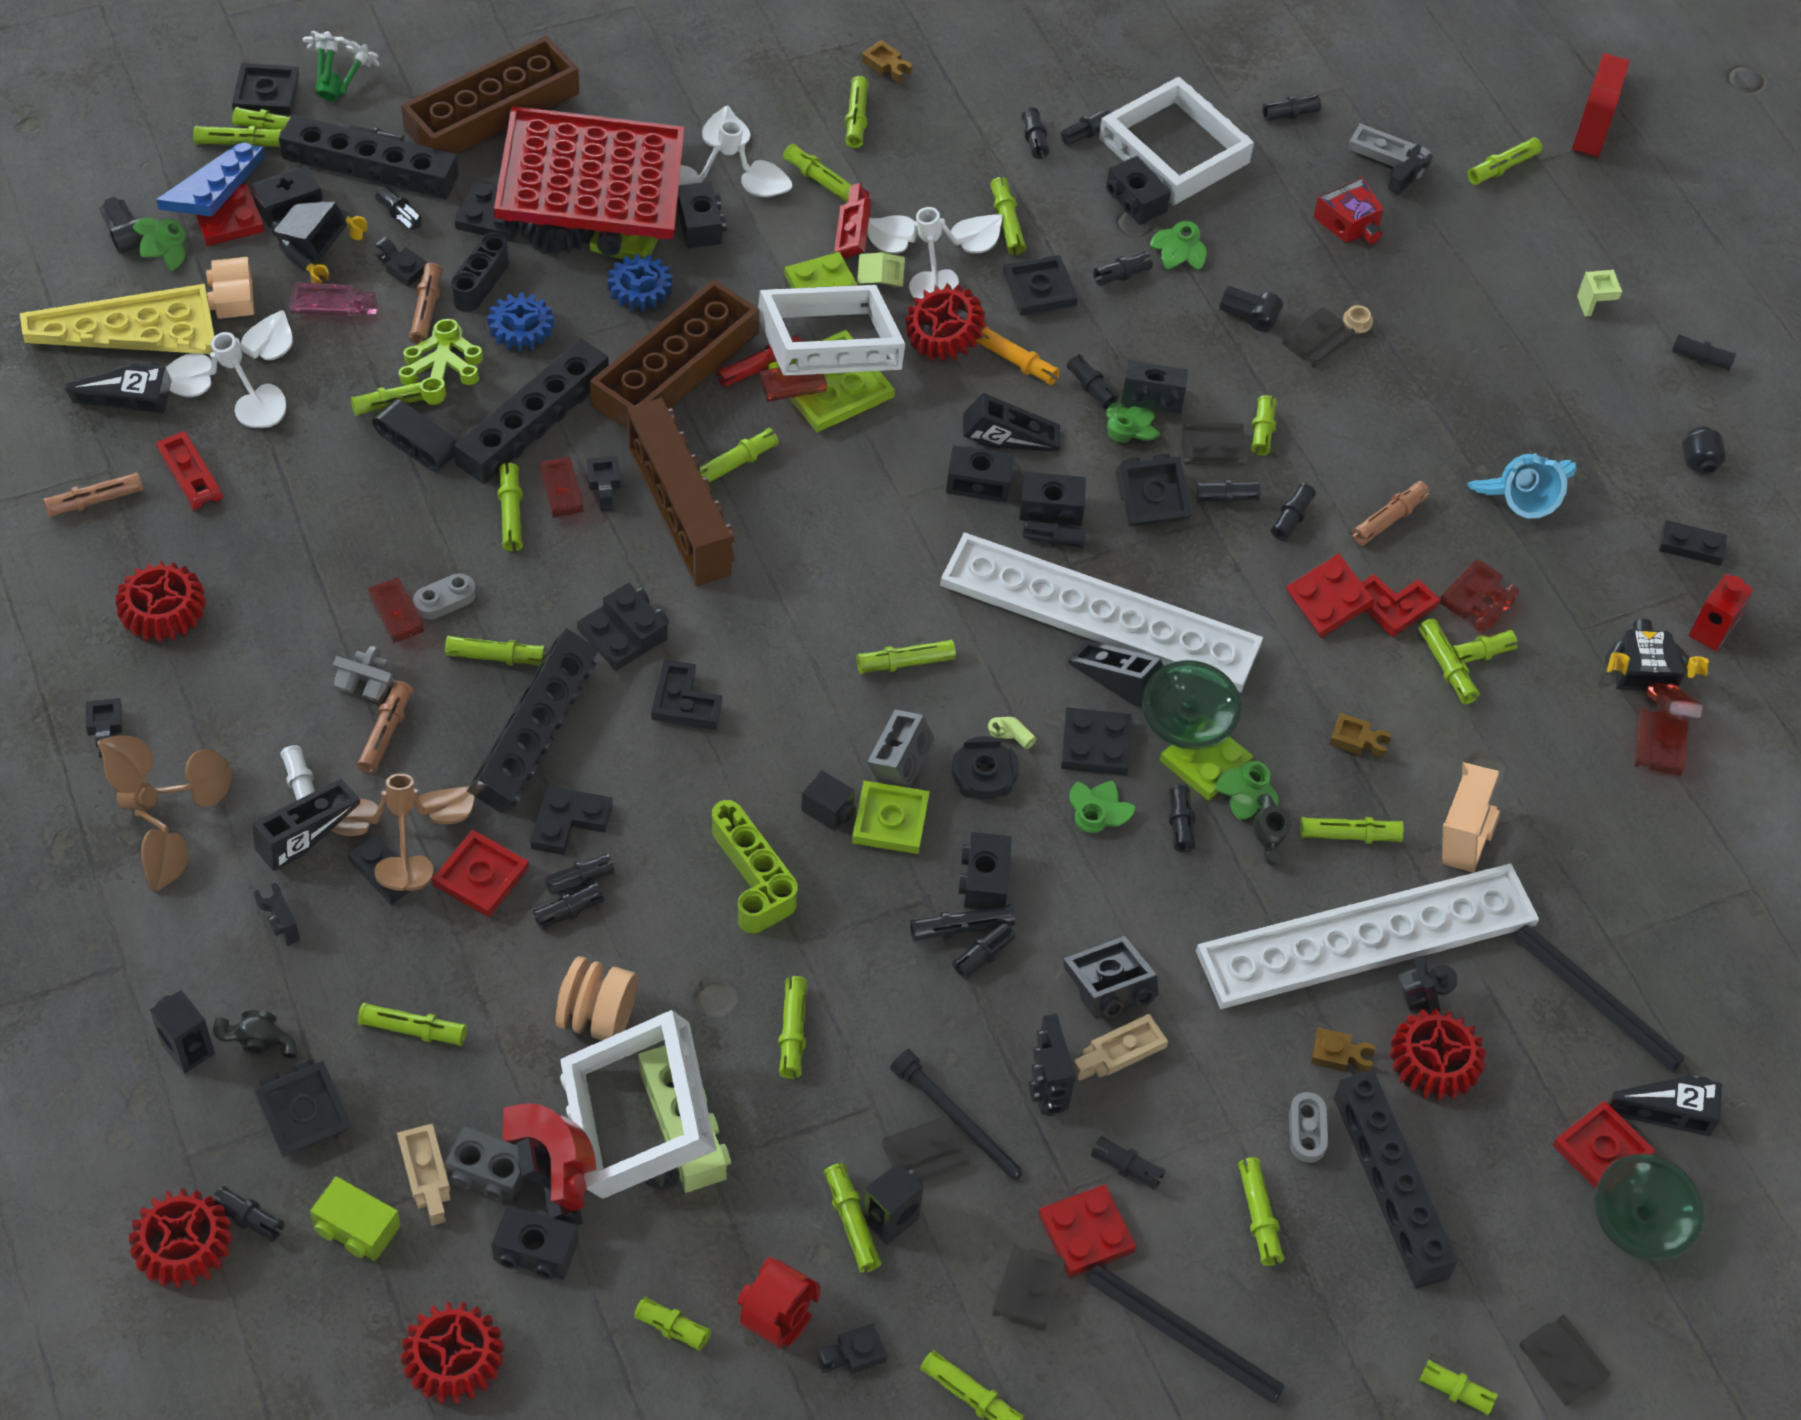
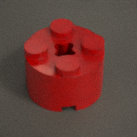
M773 1257L767 1258L761 1266L759 1276L753 1285L747 1284L739 1294L737 1304L742 1306L740 1314L741 1325L779 1349H783L782 1343L790 1346L799 1338L813 1316L807 1310L811 1301L818 1304L821 1293L819 1282L781 1260H776Z

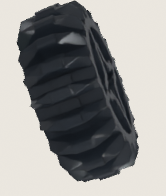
M518 221L521 236H524L526 243L532 244L535 250L543 248L545 254L550 250L555 251L557 255L560 251L564 250L570 254L572 248L581 250L582 244H589L591 237L595 233L594 230L569 229L563 226L537 225Z

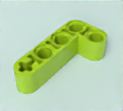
M723 800L715 804L712 809L713 837L751 887L743 892L738 899V925L747 933L761 932L795 912L797 908L798 884L739 804L731 800ZM741 845H749L750 847H741ZM766 869V870H769V871H768V872H760V871H758V870ZM778 894H785V895H788V896H787V897H778V896H776V895H778ZM749 910H757V911H759V912H757V913H749V912H747V911H749Z

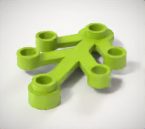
M442 319L435 323L430 338L403 351L405 363L408 366L399 369L400 382L403 385L417 383L419 379L418 374L433 366L431 377L424 379L420 383L422 398L428 404L438 405L444 401L446 396L444 376L447 365L460 374L463 384H475L479 380L477 367L474 365H478L483 361L482 349L479 346L472 345L462 337V328L455 320ZM451 346L464 353L465 361L450 351ZM437 347L436 351L423 358V353Z

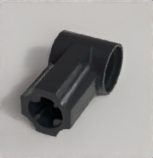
M116 197L106 199L99 209L102 218L109 228L117 252L121 254L140 247L143 236L132 228L139 219H134L123 199L120 200Z
M1227 286L1220 302L1219 310L1248 319L1249 324L1255 330L1268 332L1272 330L1283 308V302L1273 293L1265 292L1257 296Z

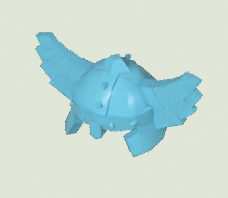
M1536 453L1524 454L1516 457L1506 466L1502 477L1489 480H1474L1467 484L1471 490H1476V493H1486V495L1504 494L1508 506L1517 515L1527 519L1541 518L1551 514L1561 505L1567 493V479L1575 475L1574 472L1577 471L1576 463H1571V460H1564L1558 463L1555 460L1541 457Z

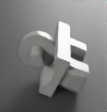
M370 646L366 653L356 651L354 660L363 662L362 664L336 656L333 666L337 669L334 687L338 691L353 694L358 680L367 682L362 696L369 701L381 704L388 690H391L393 683L397 681L392 679L393 675L391 673L376 669V667L386 669L388 666V660L380 658V648Z

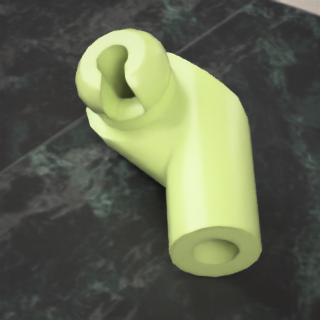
M995 717L988 723V730L993 737L998 739H1015L1026 750L1031 748L1037 740V737L1015 717Z

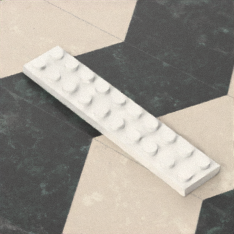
M965 532L941 577L940 586L1103 644L1159 657L1164 666L1240 693L1243 690L1263 637Z
M1510 863L1197 945L1196 953L1220 1009L1410 960L1422 955L1425 956L1516 932L1525 925L1535 927L1539 918Z

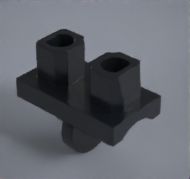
M1424 956L1416 957L1413 959L1415 969L1398 974L1408 1008L1412 1011L1428 1005L1430 1013L1436 1008L1438 1011H1441L1437 994L1446 995L1453 992L1458 983L1457 974L1453 968L1443 964L1436 965L1428 972Z

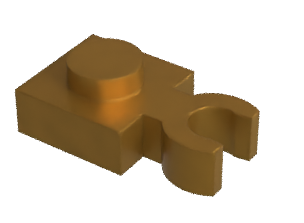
M880 40L862 53V62L880 75L889 72L891 78L897 83L902 82V72L909 76L912 75V64L901 60L902 54L883 40Z
M1340 713L1329 745L1361 755L1362 749L1365 748L1373 756L1384 758L1387 747L1379 745L1378 742L1389 745L1392 734L1385 730L1371 731L1369 730L1371 722Z
M1318 1027L1311 1064L1345 1072L1349 1063L1358 1071L1370 1072L1373 1061L1365 1060L1361 1055L1373 1056L1376 1046L1369 1042L1354 1045L1351 1044L1352 1035Z

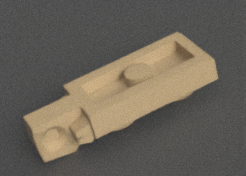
M1147 1014L1092 1040L1090 1046L1083 1049L1084 1055L1073 1061L1076 1079L1080 1081L1095 1073L1099 1078L1105 1075L1108 1076L1167 1048L1168 1040L1152 1016Z
M433 1123L398 1132L397 1137L414 1202L416 1201L418 1209L427 1206L432 1226L445 1223L446 1218L442 1202L450 1200V1187Z

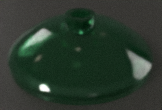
M1195 660L1175 661L1158 669L1148 680L1142 699L1145 718L1153 731L1166 742L1191 750L1208 749L1228 739L1238 725L1242 710L1239 692L1231 679L1218 668ZM1188 713L1193 718L1185 717L1183 714Z
M1635 1154L1623 1157L1607 1168L1596 1186L1594 1205L1601 1228L1617 1247L1634 1257L1650 1261L1674 1258L1685 1252L1700 1234L1704 1211L1699 1191L1691 1178L1681 1168L1664 1158L1649 1154ZM1636 1211L1643 1212L1646 1216V1220L1640 1219L1637 1216Z

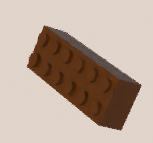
M544 36L402 104L404 131L417 145L457 154L507 130L511 106L548 110L580 94L579 68L547 36Z
M713 279L590 381L591 405L626 430L628 407L662 398L667 409L672 408L759 334V308Z
M662 398L628 407V449L695 586L731 576V562L735 561L732 549V542H735L734 531L729 523L725 524L722 507L718 500H713L710 483L707 477L701 476L696 455L689 453L686 435L684 431H678L673 409H667Z

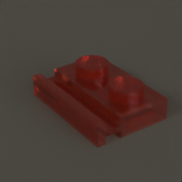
M1642 707L1638 717L1634 767L1643 765L1648 766V770L1681 776L1685 769L1689 716L1660 710L1650 712L1647 711V708Z

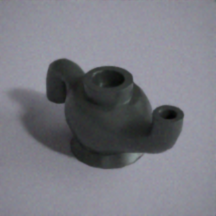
M1264 793L1257 798V803L1261 808L1253 822L1254 834L1265 848V862L1268 865L1274 866L1282 859L1281 853L1275 849L1283 842L1286 834L1290 831L1292 821L1287 811L1276 806L1273 798L1269 794Z
M247 1010L241 1014L242 1020L237 1025H230L229 1020L226 1018L218 1017L214 1019L213 1033L219 1041H238L243 1045V1050L249 1054H263L268 1047L282 1045L285 1057L295 1058L297 1055L295 1041L289 1034L274 1024L277 1018L272 1013L263 1010Z

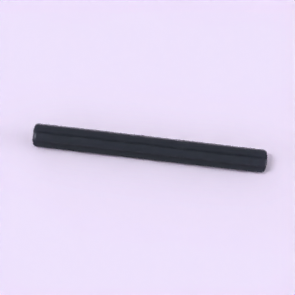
M1525 925L1517 932L1515 940L1666 1068L1674 1071L1683 1063L1685 1057L1680 1051L1531 926Z
M1097 1265L1090 1273L1088 1283L1255 1393L1271 1403H1275L1284 1390L1283 1383L1101 1265Z

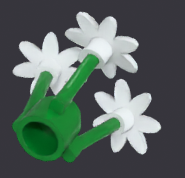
M312 31V37L303 38L304 42L309 43L307 50L316 49V52H318L315 93L321 99L336 101L339 95L345 96L347 87L360 65L363 66L365 64L367 67H370L371 63L375 66L380 65L377 60L378 54L368 51L366 44L360 46L358 43L343 37H334L329 31L323 34ZM338 45L346 47L348 51L354 54L353 59L355 63L343 83L340 80V75L331 71L334 52L338 51ZM327 52V58H326V64H325V70H324V56H325V53Z

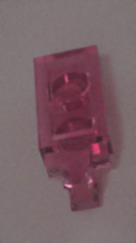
M295 283L290 301V311L293 314L354 316L359 315V313L362 315L376 314L378 303L375 292H362V290L355 289L354 285Z

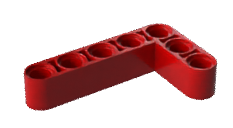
M1603 52L1574 140L1573 151L1599 158L1630 60Z

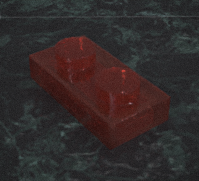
M780 368L760 371V382L767 402L827 392V381L824 374L784 376Z
M565 457L539 462L552 518L584 512L571 458Z
M398 577L368 588L369 597L393 643L424 632L423 623Z
M1649 683L1647 695L1657 703V707L1666 710L1669 717L1678 720H1687L1688 716L1700 718L1703 705L1680 686Z

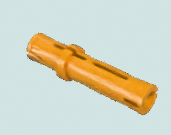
M987 326L982 331L989 339L985 337L983 339H976L977 344L1019 366L1026 375L1032 374L1046 382L1049 386L1053 385L1056 380L1046 374L1047 372L1057 378L1059 377L1060 369L1058 367H1054L1040 359L1038 353L1034 351L1028 352L992 331Z

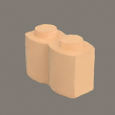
M249 258L212 260V270H206L208 287L213 288V292H208L210 310H216L217 319L254 315L253 281Z

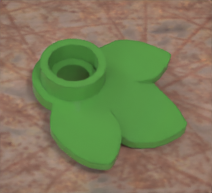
M141 218L133 225L132 228L143 236L140 243L141 257L163 256L166 266L171 271L177 269L183 263L186 253L182 243L185 240L186 233L179 222L173 219L158 221L152 218Z
M1181 221L1172 229L1161 230L1153 236L1150 243L1151 248L1162 251V263L1165 270H1171L1185 261L1194 269L1200 270L1205 263L1206 247L1200 241L1198 226L1193 222ZM1181 232H1189L1191 235L1183 236Z
M1121 402L1112 403L1106 411V416L1109 419L1107 429L1108 435L1112 440L1126 443L1132 437L1143 441H1150L1160 436V432L1151 426L1155 417L1152 409L1135 406L1127 408Z
M1259 761L1246 762L1239 769H1227L1216 783V790L1218 792L1231 796L1229 801L1230 808L1239 820L1251 818L1261 808L1257 803V798L1261 794H1269L1276 806H1278V795L1269 784L1270 771L1265 764Z
M1077 781L1069 793V801L1076 810L1075 823L1079 829L1087 833H1098L1106 826H1121L1131 819L1135 811V805L1118 802V792L1114 781L1102 783L1092 790ZM1092 817L1096 820H1089L1087 818Z

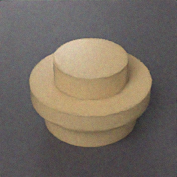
M1361 305L1350 307L1343 316L1344 326L1354 333L1367 332L1373 323L1370 310Z

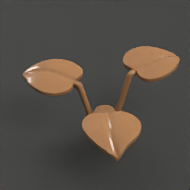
M127 735L101 739L97 743L103 757L104 771L109 784L117 791L118 805L124 810H135L134 815L136 817H142L160 829L149 830L144 836L141 846L142 864L148 885L152 891H160L176 880L185 870L188 863V847L180 834L169 833L167 825L145 811L151 809L156 804L158 794L191 790L193 802L197 806L210 807L216 805L226 796L232 780L231 766L227 759L214 750H198L189 757L186 763L185 775L189 782L188 784L153 788L150 784H147V778L145 777L154 766L153 753L146 742L137 737Z
M394 774L386 780V791L381 793L382 799L379 806L371 800L359 798L360 804L331 831L344 836L362 835L369 830L370 824L379 823L387 804L390 811L394 815L399 816L401 858L389 857L381 860L375 867V878L379 884L389 889L398 891L405 889L408 891L419 890L427 886L432 880L434 873L433 865L425 856L407 857L405 815L410 813L415 804L418 813L421 816L428 815L429 819L434 823H459L466 820L472 813L475 796L467 792L469 787L467 786L432 791L418 797V790L414 789V779L407 774Z

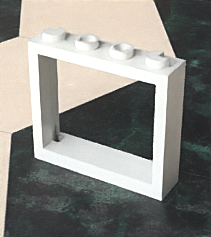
M1180 77L1169 81L1103 117L1099 139L1123 161L1138 156L1171 191L1169 203L1172 206L1249 164L1254 142L1246 134L1240 131L1228 118L1224 117L1210 102L1206 101L1192 86L1188 85ZM1173 103H1176L1227 148V150L1180 176L1127 129Z
M876 285L760 290L758 304L759 321L784 376L902 370L905 342ZM861 303H868L869 307H861ZM869 314L880 338L792 342L782 318ZM791 359H797L796 364L789 365Z
M673 1010L560 1059L563 1071L561 1083L567 1093L569 1103L566 1107L568 1118L578 1124L587 1134L596 1158V1171L584 1173L586 1190L604 1199L716 1151L690 1024ZM665 1040L684 1135L604 1169L586 1074Z

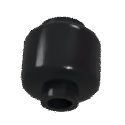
M1697 427L1691 430L1682 442L1686 465L1693 471L1700 472L1701 474L1713 473L1726 459L1721 434L1709 427Z

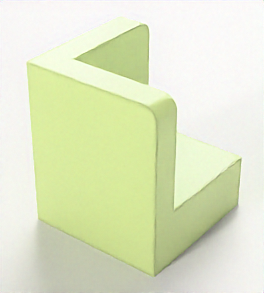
M884 252L859 254L857 283L862 285L881 284L891 287H903L905 257Z
M1614 270L1585 272L1577 294L1585 317L1592 315L1597 301L1620 299L1622 290Z

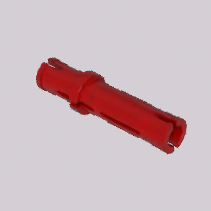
M797 334L791 337L792 342H803ZM768 344L764 350L727 367L718 369L716 374L718 377L722 376L718 380L723 388H727L731 384L769 368V364L777 360L770 344Z

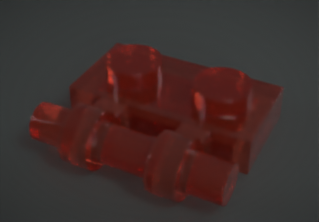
M1477 558L1441 595L1440 604L1464 620L1471 613H1474L1478 616V619L1474 622V628L1479 632H1483L1487 627H1492L1499 620V614L1503 610H1508L1515 603V597L1519 594V589L1513 584L1509 585L1506 589L1499 585L1503 575ZM1487 596L1494 599L1490 606L1483 602Z

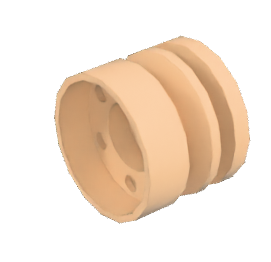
M578 956L571 964L559 991L555 1017L556 1026L568 1030L572 1025L573 1032L581 1034L589 1021H591V1037L601 1041L625 1031L637 993L638 974L613 966L605 979L602 980L603 964L594 961L590 966L587 958Z

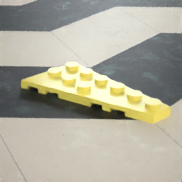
M205 284L20 313L25 343L199 354L214 352L211 347L214 331Z

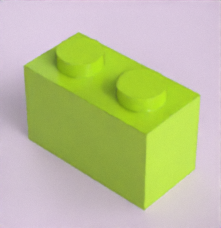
M337 1176L310 1210L314 1230L318 1235L329 1241H332L334 1238L345 1244V1248L352 1255L358 1258L366 1256L373 1261L378 1259L401 1227L396 1209Z

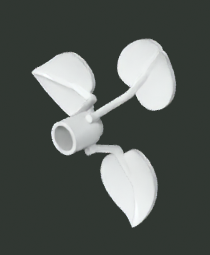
M728 105L716 112L703 127L702 138L706 144L714 147L702 173L697 175V172L691 167L684 165L680 167L679 185L703 182L701 180L705 179L719 150L725 155H733L738 151L742 167L746 171L742 175L741 183L744 189L752 195L772 197L790 191L793 186L789 177L771 162L756 160L752 163L751 167L748 165L744 150L745 145L750 140V131Z
M925 207L917 212L915 222L909 217L900 215L869 218L867 235L872 245L878 251L889 254L904 252L908 247V242H915L918 234L923 241L928 243L932 272L924 271L916 274L909 284L912 298L922 299L924 297L923 291L926 290L931 293L934 291L935 285L939 289H944L946 283H948L953 290L959 284L958 277L954 271L950 269L937 271L934 242L939 239L942 230L954 245L961 244L965 252L973 254L983 253L992 249L998 242L1002 215L969 218L958 222L950 231L945 225V220L943 218L940 219L937 209Z
M281 310L254 325L245 333L241 343L238 338H235L229 332H222L214 336L211 341V347L214 352L210 353L212 362L208 356L199 353H189L174 360L166 366L172 380L170 392L181 397H196L205 393L212 385L210 376L216 374L219 361L224 367H235L249 392L248 395L241 397L236 403L235 415L238 421L250 428H268L278 424L285 416L287 408L283 392L273 384H263L254 391L240 366L242 352L253 359L260 356L264 360H274L289 351L293 343V335L285 312Z

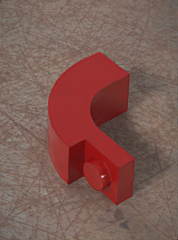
M524 1103L503 1108V1141L517 1145L518 1142L529 1137L544 1144L551 1159V1202L570 1211L584 1209V1194L586 1192L584 1173L596 1171V1158L593 1146L584 1130L574 1121L539 1104Z

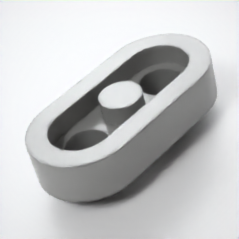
M453 574L422 587L414 594V610L419 617L432 620L467 606L475 599V583L468 575Z
M1303 1092L1295 1096L1289 1109L1290 1149L1298 1160L1305 1163L1319 1161L1324 1156L1328 1146L1327 1107L1320 1096L1311 1092ZM1301 1112H1309L1312 1117H1304ZM1302 1144H1310L1313 1149L1307 1150Z

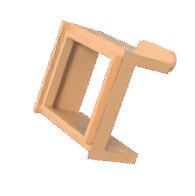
M1465 762L1462 763V779L1447 819L1443 824L1442 865L1475 873L1486 840L1491 841L1501 811L1497 810L1496 806L1489 804L1500 771Z

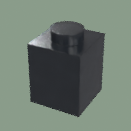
M821 770L802 792L801 811L835 831L842 821L844 823L848 822L856 809L854 805L855 790Z

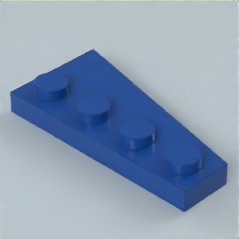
M249 143L236 144L157 198L158 209L213 216L265 158L264 148L253 146Z

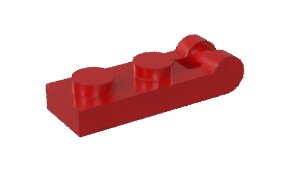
M185 431L156 442L157 451L186 497L192 511L202 508V504L212 500L214 503L223 499L218 484ZM203 485L206 488L199 492L195 491L196 488Z

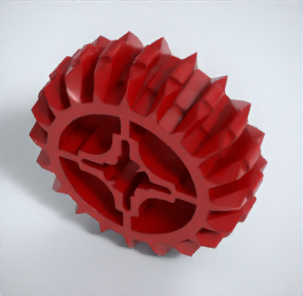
M946 283L944 289H939L935 285L934 291L931 293L924 290V297L922 299L914 297L915 306L908 307L909 316L905 317L906 334L910 338L911 346L917 349L922 357L928 355V358L933 362L939 356L940 360L944 363L948 356H951L956 361L957 354L962 352L964 355H968V347L977 348L976 339H983L984 334L982 330L986 328V314L984 308L981 307L979 298L973 296L969 289L963 291V288L958 284L952 290L951 285ZM960 309L968 314L967 320L961 319L958 315ZM925 325L930 326L933 331L932 336L924 333Z
M160 561L158 566L152 567L147 562L146 569L140 570L135 567V576L125 575V584L118 585V594L115 595L117 616L122 621L126 631L131 630L135 638L142 635L146 642H148L153 637H156V640L161 643L163 637H169L174 641L175 634L181 633L186 636L187 627L196 628L197 619L203 618V609L206 608L204 587L199 582L196 574L190 573L186 566L178 568L175 562L165 566ZM136 607L143 608V611L147 613L138 610Z
M1437 1008L1432 1010L1431 1015L1424 1009L1418 1013L1417 1017L1410 1014L1406 1018L1405 1023L1401 1022L1398 1025L1396 1034L1393 1035L1390 1043L1392 1048L1389 1056L1394 1061L1392 1065L1393 1072L1401 1073L1399 1077L1400 1083L1410 1082L1411 1093L1420 1089L1423 1091L1424 1099L1429 1097L1430 1093H1433L1438 1102L1444 1098L1445 1094L1453 1100L1459 1092L1463 1095L1469 1092L1471 1086L1474 1087L1478 1083L1479 1075L1482 1074L1485 1068L1486 1050L1481 1048L1483 1044L1482 1037L1474 1036L1475 1026L1465 1027L1464 1017L1458 1020L1453 1019L1451 1010L1445 1016L1440 1015ZM1430 1036L1429 1040L1420 1041L1419 1044L1412 1043L1419 1038ZM1456 1065H1463V1067L1457 1071L1445 1073V1070L1448 1068H1455Z
M181 1188L177 1197H173L171 1192L166 1190L165 1200L161 1202L152 1197L151 1204L153 1208L141 1207L139 1213L142 1219L133 1220L132 1228L135 1232L130 1233L128 1238L130 1245H132L129 1251L132 1259L136 1260L135 1265L138 1271L145 1272L146 1278L151 1282L158 1278L159 1284L164 1288L173 1280L174 1286L179 1290L183 1280H189V1283L194 1287L197 1283V1276L202 1275L209 1280L211 1276L209 1268L221 1269L222 1262L219 1257H229L230 1250L227 1244L232 1243L233 1240L232 1233L229 1231L231 1228L230 1219L225 1216L224 1207L221 1204L215 1206V1199L211 1195L203 1199L202 1193L198 1190L190 1197H188L187 1191ZM206 1223L210 1227V1234L207 1242L203 1245L200 1243L199 1235L202 1233V1226ZM159 1232L163 1240L159 1244V1251L155 1254L151 1250L154 1236Z
M447 1300L444 1311L439 1312L438 1308L432 1305L430 1317L419 1313L417 1316L419 1326L409 1325L407 1332L410 1337L403 1338L401 1342L402 1349L405 1352L401 1353L400 1359L401 1363L406 1365L403 1369L404 1375L407 1379H412L411 1385L415 1391L423 1388V1395L427 1400L437 1393L438 1402L441 1404L446 1401L447 1396H452L454 1403L458 1405L461 1400V1394L466 1393L467 1397L473 1400L476 1387L486 1392L488 1389L486 1379H497L498 1371L495 1367L503 1365V1356L499 1353L504 1351V1342L499 1339L501 1336L500 1328L492 1326L493 1318L489 1314L481 1317V1308L476 1306L468 1312L467 1304L462 1301L458 1309H453L452 1304ZM444 1331H448L447 1333H445L444 1335H442V1336H440V1337H435L436 1335H438V1334H440V1333H442V1332H444ZM464 1331L475 1335L482 1342L484 1348L475 1347L474 1343L465 1341ZM457 1342L459 1353L455 1351V1355L450 1356L448 1363L446 1352L450 1354V1350L455 1349ZM422 1356L429 1357L431 1362L440 1364L441 1375L428 1369L422 1362ZM464 1368H471L468 1371L457 1375V1373Z

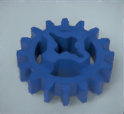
M635 254L634 260H630L625 256L623 257V264L615 262L614 270H609L607 282L608 291H611V299H618V306L620 307L629 304L630 311H633L636 306L640 307L642 312H645L646 306L649 305L651 308L656 309L657 302L665 304L666 296H671L673 282L672 274H669V266L662 267L661 259L654 262L651 261V255H647L645 259H640L639 254Z
M523 292L519 293L518 298L508 294L507 301L498 299L497 307H490V315L487 316L490 336L496 337L498 345L506 342V349L508 350L513 345L517 346L518 351H522L523 346L526 345L533 350L535 342L543 345L545 344V337L552 336L551 328H554L552 308L546 307L544 299L537 302L535 294H532L529 298H524Z

